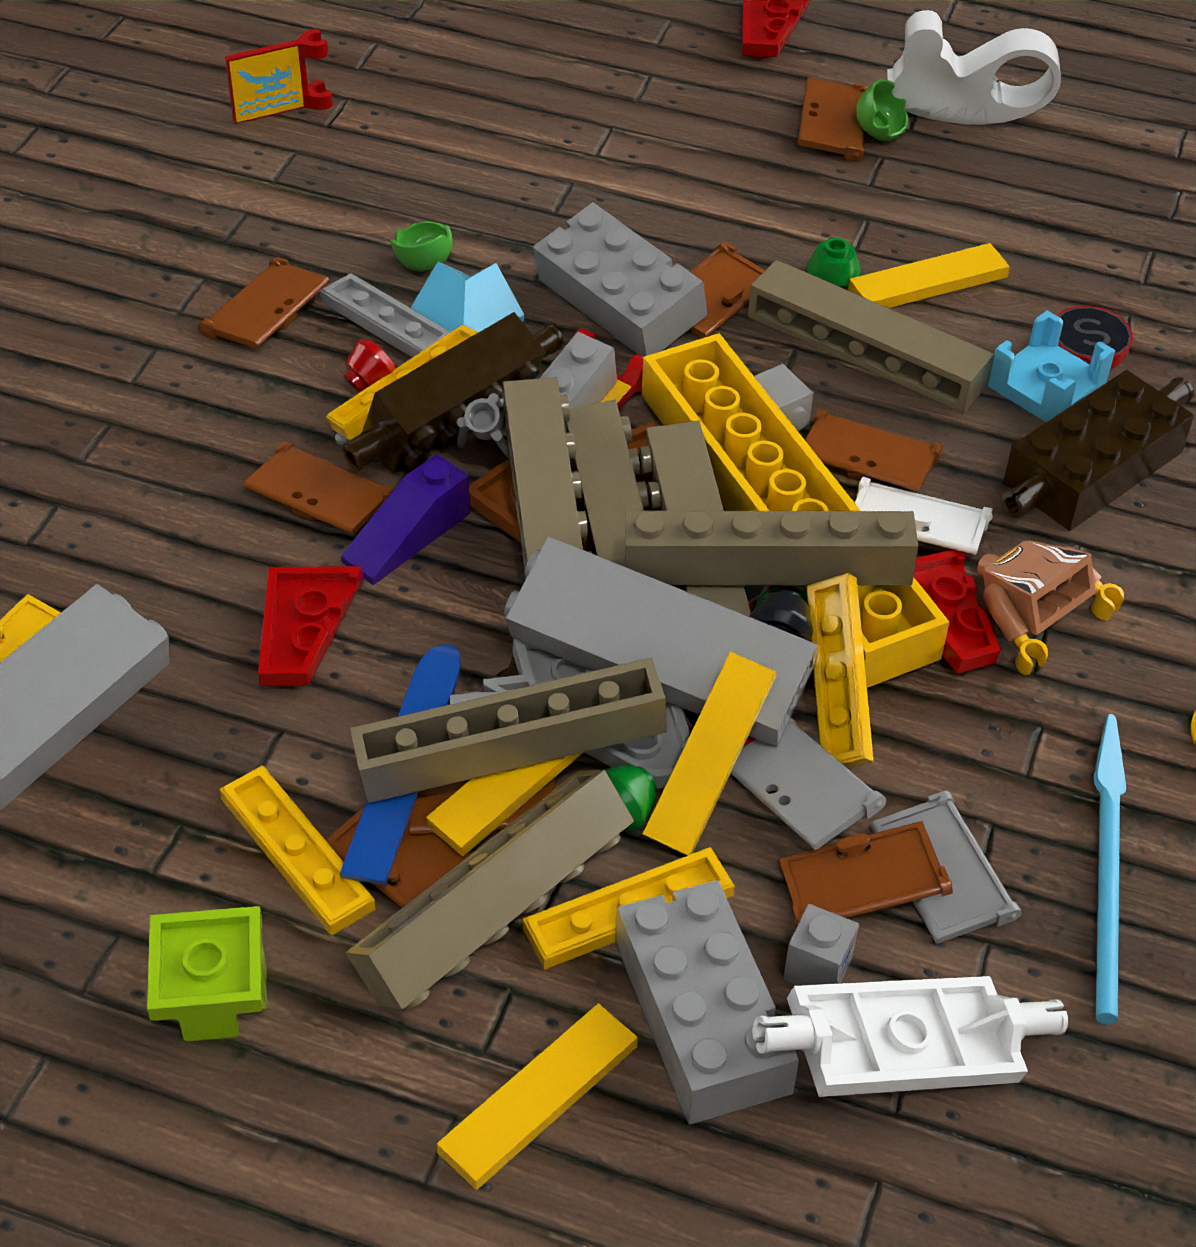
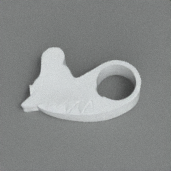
M930 10L915 12L908 18L905 24L904 52L893 68L887 69L888 80L895 83L892 93L896 98H904L906 100V111L931 120L968 125L1003 123L1025 117L1046 106L1056 96L1061 84L1058 50L1055 43L1046 34L1028 28L1015 29L994 38L966 55L957 56L950 44L943 39L940 17L937 13ZM1016 57H1036L1049 66L1047 72L1039 80L1028 85L1011 86L1001 81L996 82L998 79L995 73L999 67Z

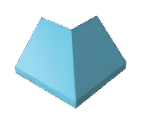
M438 261L411 306V309L450 332L461 325L480 332L513 312L516 313L522 322L524 321V313L497 263L469 276Z

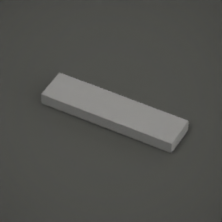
M352 273L320 290L323 304L410 357H414L450 333L447 329Z

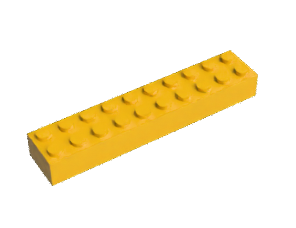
M720 333L643 357L642 397L663 425L700 420L721 503L727 511H861ZM914 577L912 585H857L867 688L942 659L949 621ZM782 585L794 586L807 592V585Z

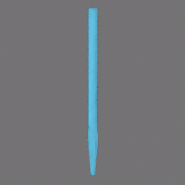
M1109 714L1105 718L1094 772V783L1100 793L1096 1020L1101 1024L1107 1025L1118 1021L1120 796L1126 792L1117 721L1113 714Z

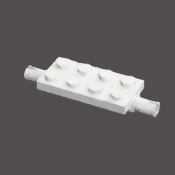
M990 976L794 986L787 997L792 1015L757 1016L753 1022L752 1033L754 1041L765 1040L764 1043L756 1044L759 1053L802 1050L805 1053L818 1096L825 1097L1019 1083L1028 1072L1020 1052L1021 1040L1025 1036L1064 1034L1068 1026V1015L1066 1011L1053 1012V1010L1064 1007L1063 1003L1058 999L1019 1003L1017 998L997 995Z

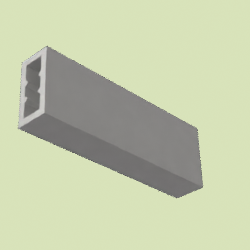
M549 536L541 551L537 549L533 551L526 565L525 576L527 578L521 590H514L505 605L504 617H506L511 637L592 671L652 657L666 701L700 715L730 651L777 673V677L749 736L778 747L816 664L818 644Z
M99 584L93 586L0 662V811L170 664L169 636L164 628L154 620H146L132 609L125 598L119 594L112 595Z

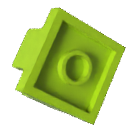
M260 906L150 915L147 1011L150 1021L178 1020L185 1041L238 1037L239 1022L237 1014L263 1012V1009H267V968L262 941Z

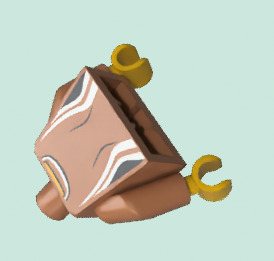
M1031 540L1023 541L1001 557L989 553L985 554L977 566L978 577L984 580V602L1008 642H1015L1019 648L1015 659V666L1023 675H1030L1033 663L1030 657H1033L1038 665L1043 668L1048 656L1046 644L1038 639H1029L1027 633L1040 634L1093 595L1096 597L1091 604V610L1101 620H1109L1113 612L1118 611L1124 601V592L1121 587L1111 583L1103 585L1099 581L1102 576L1092 565L1091 553L1079 551L1072 547H1060Z

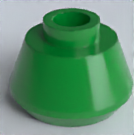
M838 237L821 242L811 255L806 267L808 274L843 289L848 287L849 279L858 277L861 274V266L855 248L846 240Z
M630 764L606 769L608 777L634 820L624 830L640 829L656 802L655 791L657 787L654 778L643 767H635Z

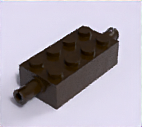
M513 312L385 386L374 394L361 433L363 436L343 446L342 452L345 460L355 471L361 470L362 467L379 457L392 474L405 466L409 469L418 466L428 457L429 451L439 445L447 448L457 441L459 432L457 420L460 417H464L466 408L471 402L481 398L488 399L492 393L497 394L499 398H503L504 381L535 379L540 373L538 367L541 361L554 352L563 349L565 342L561 332L556 326L549 324L543 330L533 335L516 313Z
M1126 369L1014 443L1011 447L1003 481L1011 490L1006 491L1001 496V504L1005 512L1008 514L1016 507H1019L1011 514V517L1019 518L1035 506L1068 531H1071L1183 452L1194 418L1193 413L1182 407L1183 404L1188 403L1194 397V390L1190 382L1186 381L1176 388L1184 380L1182 377H1176L1169 384L1157 390Z

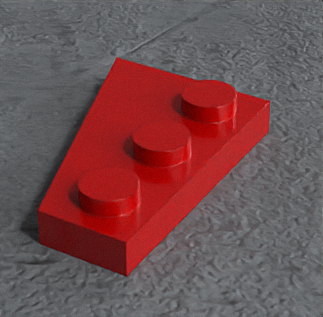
M742 0V55L754 58L778 57L811 0Z
M948 550L916 558L913 577L949 621L942 656L958 674L995 664L1001 650L986 610L978 606L974 595L977 589L973 576H967L963 566L966 559L964 553L957 550Z
M362 566L269 567L258 669L260 686H309L363 581Z

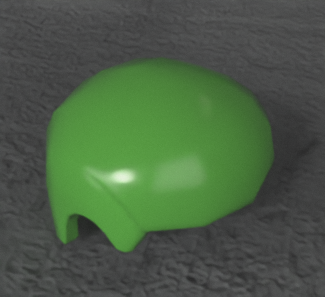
M884 79L877 80L861 94L856 105V117L860 126L871 137L879 141H893L906 131L909 118L905 109L906 100L904 98H896L892 93L895 83Z
M423 221L412 224L403 231L396 230L395 240L390 239L397 260L408 270L426 272L433 270L438 261L444 263L448 259L453 247V236L448 225Z

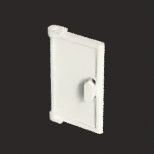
M862 477L858 484L859 488L855 504L861 511H914L917 540L976 555L983 532L987 531L989 522L993 518V508L983 507V509L958 504L873 483L870 478Z

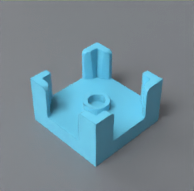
M1048 310L1035 319L1029 345L1015 356L1011 352L1012 342L1008 340L995 349L988 382L989 388L1045 422L1051 420L1107 383L1115 353L1113 348L1102 342H1097L1094 347L1091 363L1088 364L1059 347L1058 342L1063 320Z

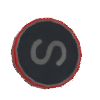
M1074 306L1062 310L1056 315L1063 320L1058 346L1086 363H1091L1094 347L1097 342H1102L1115 350L1111 368L1120 365L1125 360L1126 355L1129 354L1133 334L1130 326L1121 316L1107 309L1095 306Z

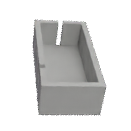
M593 202L566 221V230L558 227L533 246L540 281L640 356L644 357L662 351L707 316L703 281L677 263L673 266L672 259Z
M719 880L674 891L672 902L666 903L663 895L617 907L615 943L688 1125L793 1094L799 1064L796 1051H772L763 1054L757 1051L756 1044L764 1043L765 1040L754 1041L752 1033L753 1022L757 1016H775L776 1007Z

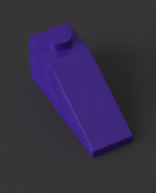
M438 454L431 457L401 480L341 555L342 563L346 566H362L363 578L372 585H375L470 514L469 475Z

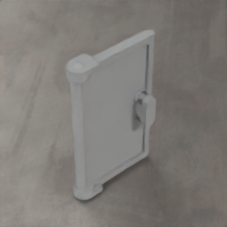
M792 717L778 747L755 739L742 748L730 773L814 850L819 849L863 816L866 819L871 818L886 803L885 796L879 791H873L800 729ZM773 790H774V791H777V792L774 793V794H769V793H768V792L773 791Z
M942 791L928 796V802L877 819L869 824L873 833L923 821L940 866H945L948 876L952 881L953 894L942 897L941 894L912 901L936 944L993 923L997 927L1015 921L1022 914L1018 904L1011 900L955 807V800L949 791Z

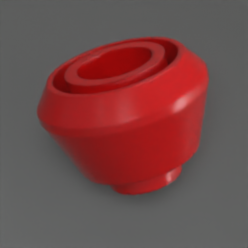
M369 339L358 340L345 362L348 372L344 377L360 393L379 379L391 374L397 367L373 341Z

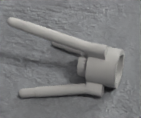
M492 393L488 399H476L468 405L464 417H460L457 420V425L459 426L457 446L459 448L465 446L468 432L471 430L474 436L479 439H493L506 458H509L507 440L501 433L505 423L504 416L499 408H503V398H499L497 394Z

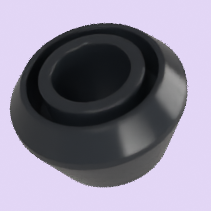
M779 590L769 593L749 615L753 619L805 640L811 641L813 627L809 607L793 591Z

